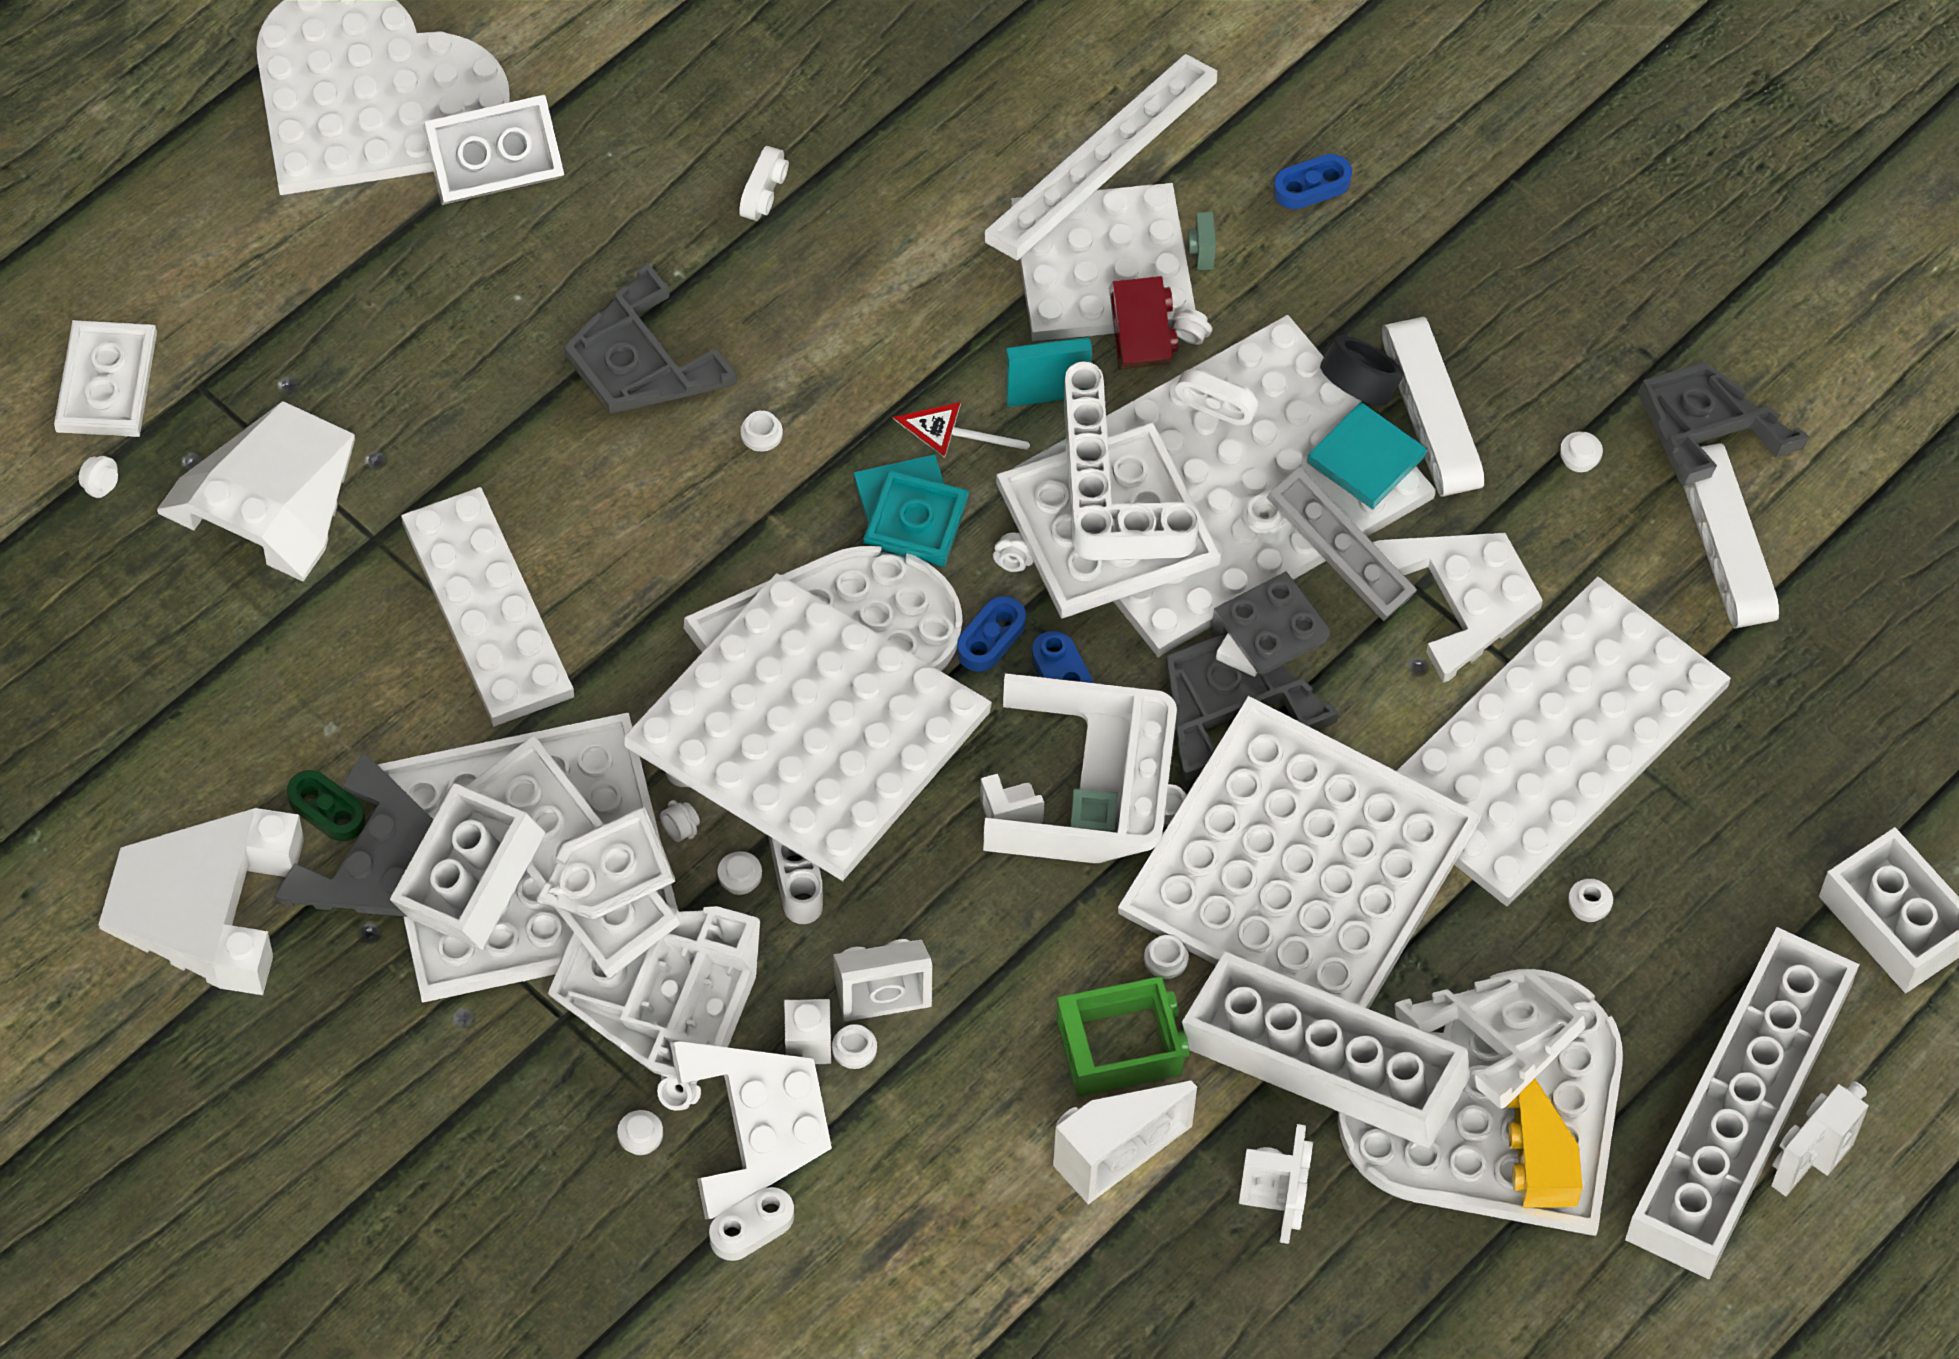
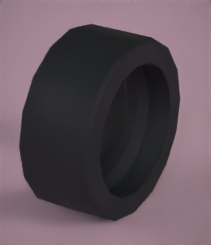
M1345 335L1335 337L1320 364L1323 374L1342 391L1356 399L1378 406L1389 403L1404 375L1400 366L1385 353L1362 340Z

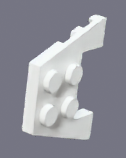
M1506 533L1391 539L1373 542L1403 575L1428 567L1463 630L1428 643L1426 653L1443 683L1456 676L1457 670L1469 661L1472 663L1483 654L1484 649L1499 637L1503 639L1541 609L1543 600Z
M1530 969L1474 982V990L1453 994L1446 989L1432 993V1000L1412 1005L1411 999H1406L1395 1003L1396 1018L1402 1023L1430 1033L1455 1019H1460L1505 1058L1475 1074L1476 1088L1500 1109L1506 1107L1585 1029L1584 1014Z
M682 1041L670 1044L678 1084L724 1075L743 1168L737 1171L697 1179L705 1219L716 1218L757 1191L770 1186L832 1149L814 1059Z

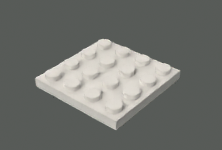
M1173 183L1096 190L1019 259L1032 342L1114 334L1109 287L1113 281L1162 276L1164 287H1170L1172 292L1173 311L1167 312L1169 328L1174 326L1172 323L1174 313L1184 312L1185 309L1195 310ZM1022 197L1011 198V207Z
M1154 423L1108 437L1112 504L1181 502L1193 506L1197 511ZM1067 451L997 474L996 484L1061 619L1220 564V554L1200 515L1196 548L1186 557L1087 560L1080 557L1074 550L1072 539ZM1083 459L1084 461L1088 462L1094 461L1092 459ZM1084 495L1090 498L1097 497L1095 495ZM1179 528L1172 529V530L1178 531V532L1185 531V530L1179 529ZM1129 530L1133 533L1142 532L1140 530ZM1088 531L1087 533H1089V534H1098L1099 532H1097V531Z

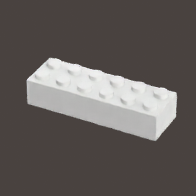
M1224 952L1182 1021L1190 1051L1429 1149L1471 1077L1467 1048L1227 952Z

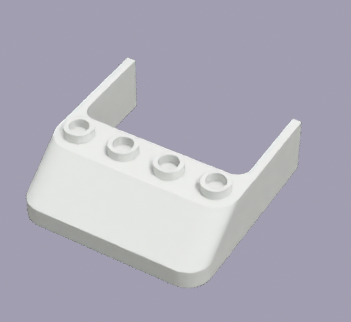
M1005 673L1003 707L1077 715L1086 720L1088 728L1080 789L1118 792L1115 832L985 818L983 851L1087 863H1102L1148 851L1156 847L1161 841L1163 834L1177 707L1172 697L1157 690Z

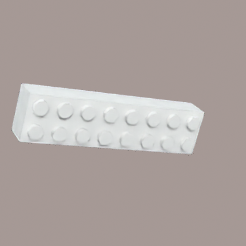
M1776 927L1632 1216L1625 1238L1626 1241L1710 1280L1843 1006L1860 964Z

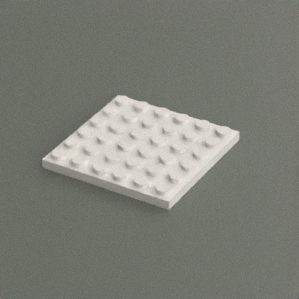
M776 573L625 735L624 747L843 881L990 713L992 702Z
M1248 696L1168 825L1161 841L1152 851L1118 906V914L1159 936L1171 935L1178 938L1189 952L1214 965H1217L1223 953L1227 952L1369 1009L1480 821V814Z
M629 713L377 764L434 819L454 783L466 787L535 735L604 825L645 806L659 837L640 756L624 747L625 735L632 729ZM526 870L482 950L403 916L422 1003L556 974L573 931L555 907L538 902L537 897L541 889ZM671 884L656 890L670 909L677 908Z

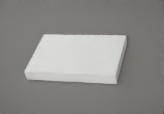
M72 320L54 422L56 432L140 437L157 336L155 325Z

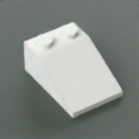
M1186 1081L1091 1100L1080 1109L1077 1107L1069 1109L1060 1117L1056 1124L1053 1166L1084 1201L1090 1204L1192 1127L1197 1086L1192 1081Z

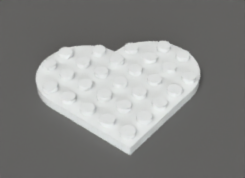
M284 0L268 15L259 32L257 59L280 195L434 172L422 126L425 121L510 103L507 77L503 68L491 53L477 43L457 35L445 32L417 33L412 18L397 0Z
M879 546L852 547L831 553L781 575L939 671H942L948 665L957 650L962 627V610L959 599L951 584L937 569L914 555L907 553L906 557L884 553L881 552L882 547ZM769 581L685 617L683 628L702 653Z
M1518 969L1501 972L1490 976V979L1527 969ZM1530 969L1584 1014L1585 1029L1535 1077L1579 1145L1583 1189L1577 1207L1522 1208L1521 1191H1514L1512 1184L1513 1163H1518L1517 1149H1510L1508 1135L1509 1122H1515L1514 1108L1504 1107L1500 1109L1476 1088L1475 1080L1476 1073L1505 1058L1460 1019H1455L1446 1024L1444 1033L1430 1032L1432 1035L1467 1048L1471 1075L1430 1149L1338 1111L1340 1138L1348 1157L1366 1179L1393 1196L1416 1203L1596 1236L1599 1227L1622 1070L1623 1050L1620 1033L1613 1017H1608L1604 1009L1594 1000L1595 995L1587 988L1560 974Z

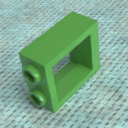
M1162 976L1057 997L1056 1021L1077 1097L1182 1075L1184 1058L1190 1056L1189 1044L1184 1030L1177 1031L1174 1018H1178L1179 1015L1176 997L1173 991L1166 992ZM1152 1009L1164 1053L1094 1067L1083 1022Z

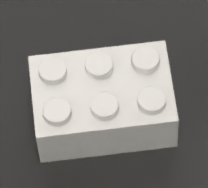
M545 95L425 121L422 125L441 205L555 180L564 176Z
M454 783L393 892L390 901L411 920L482 950L546 832L526 812Z
M1895 827L1827 872L1819 898L1905 994L1959 958V897Z

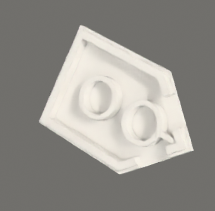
M645 806L564 843L555 859L557 861L555 869L548 883L543 884L537 900L538 902L594 920L675 882L672 869Z

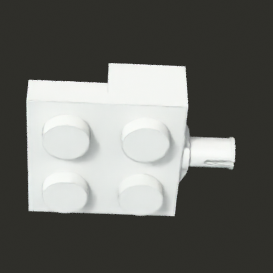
M1853 1081L1847 1089L1838 1084L1828 1097L1821 1093L1815 1099L1806 1113L1809 1119L1804 1126L1800 1128L1794 1125L1780 1143L1779 1147L1783 1150L1772 1165L1777 1169L1771 1185L1773 1188L1787 1196L1812 1165L1825 1175H1829L1854 1145L1869 1105L1862 1101L1867 1091L1861 1084Z

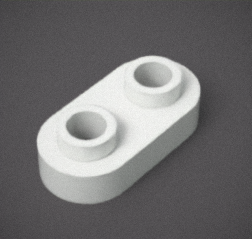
M765 146L745 186L740 202V216L758 221L762 214H769L774 200L773 190L776 183L782 184L788 171L789 161L784 160L783 150L770 146Z
M1204 369L1184 371L1175 386L1177 396L1187 405L1235 425L1243 426L1251 423L1259 407L1257 399L1249 388L1240 384L1234 385L1214 377Z
M763 1188L718 1215L712 1221L709 1229L710 1245L714 1253L725 1260H740L789 1230L794 1221V1204L791 1197L779 1188ZM767 1204H775L779 1209L776 1212L768 1213L763 1210V1207ZM730 1227L740 1230V1233L733 1237L727 1236L724 1232Z

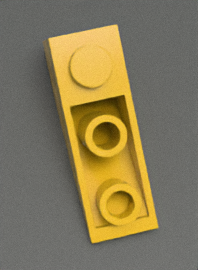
M1534 1078L1506 1106L1507 1108H1514L1515 1122H1509V1147L1518 1151V1163H1513L1512 1166L1513 1190L1521 1191L1522 1208L1577 1207L1583 1189L1579 1145Z

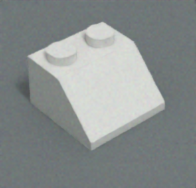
M898 939L889 942L886 946L868 949L852 947L844 950L842 953L833 954L834 978L844 1022L932 1007V962L922 939L915 941Z

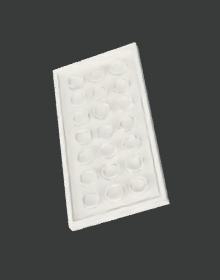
M1597 577L1411 756L1397 772L1480 814V821L1454 865L1507 907L1729 686L1731 678L1613 587Z

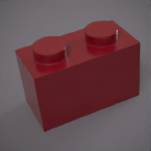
M1162 276L1113 281L1109 287L1119 370L1168 365L1173 358L1172 353L1178 352L1176 329L1169 328L1167 312L1173 311L1171 288L1164 287Z

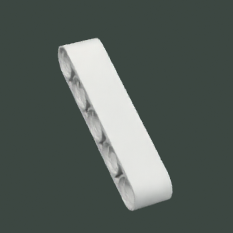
M1419 317L1383 325L1382 339L1386 355L1394 360L1404 373L1398 387L1418 441L1427 448L1425 460L1438 494L1444 497L1483 488L1484 473L1482 464L1427 319Z
M1722 443L1701 446L1716 463L1717 467L1711 478L1683 487L1730 623L1733 628H1740L1777 621L1779 618V604L1776 591L1727 451Z

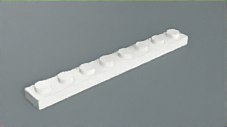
M1187 54L1183 55L985 230V243L1013 259L1019 260L1217 83V70Z

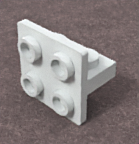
M1297 1124L1292 1155L1283 1154L1281 1151L1269 1147L1257 1150L1247 1149L1239 1204L1284 1211L1280 1243L1289 1244L1291 1229L1300 1230L1308 1171L1312 1155L1313 1142L1304 1141L1306 1125Z

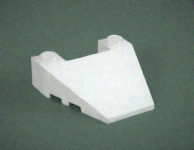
M254 808L121 847L98 924L99 929L147 953L152 951L170 960L171 965L183 971L186 968L206 978L207 983L217 988L263 995L273 959L268 931L232 926L247 871L286 877L294 863L298 865L304 843L299 815Z

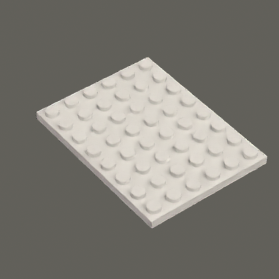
M1289 315L1191 368L1204 369L1214 377L1234 385L1240 384L1249 388L1257 399L1259 407L1251 423L1248 425L1232 424L1184 403L1175 392V386L1181 375L1106 416L1107 438L1154 423L1220 554V564L1218 566L1113 601L1158 658L1212 627L1214 608L1285 571L1294 580L1326 561L1284 516L1282 517L1284 523L1278 531L1274 533L1267 532L1263 535L1252 532L1249 529V524L1243 520V510L1248 506L1253 497L1260 494H1269L1299 466L1367 537L1434 499L1436 489L1415 466L1372 510L1307 463L1308 454L1361 400L1342 391L1323 374L1320 369L1321 361L1324 358L1323 355ZM1066 439L1017 465L1014 469L1066 452ZM1260 515L1262 519H1266L1268 517L1266 515Z

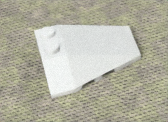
M282 401L181 476L157 508L158 514L192 530L196 529L202 519L212 522L263 546L268 566L300 581H304L326 550L329 539L328 531L332 516H335L337 498L341 483H344L355 442V434Z
M718 906L704 907L703 911L683 912L673 908L671 911L681 924L611 978L607 977L573 932L548 995L653 1073L677 1079L671 1043L682 1041L720 1047L729 1046L756 979L760 920L757 917ZM699 1080L691 1081V1082H687V1083L695 1084V1083H696L697 1081H699Z

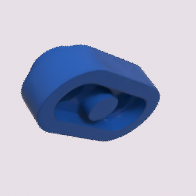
M1326 154L1284 168L1275 177L1274 197L1280 205L1286 208L1300 209L1339 196L1350 187L1352 167L1344 157ZM1331 178V179H1334L1335 181L1329 182V181H1326L1325 179Z
M1007 596L996 597L990 600L959 636L957 656L960 663L965 668L977 672L986 671L994 667L1025 629L1026 612L1023 605L1018 600ZM1000 621H1008L1011 624L1008 626H1000L997 623ZM976 650L984 651L985 654L974 655L972 654V652Z
M1049 631L1035 639L1032 646V663L1039 677L1093 683L1078 650L1069 636L1062 632ZM1056 647L1059 648L1060 651L1050 652L1047 650V648Z

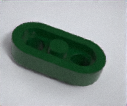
M302 771L291 778L287 785V796L290 807L295 813L326 836L336 841L354 839L362 832L365 826V815L363 806L358 799L318 771ZM313 794L318 796L313 801L304 800L307 795ZM340 819L350 820V822L345 825L336 824L337 821H339Z

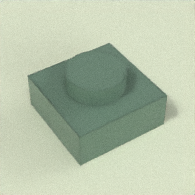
M1213 212L1197 213L1195 229H1188L1189 254H1196L1197 270H1214L1216 242Z
M1074 789L1071 827L1115 832L1118 792Z

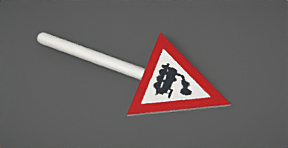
M961 402L892 417L893 420L944 458L946 457L952 435L1024 450L1030 447L1027 441L954 427Z

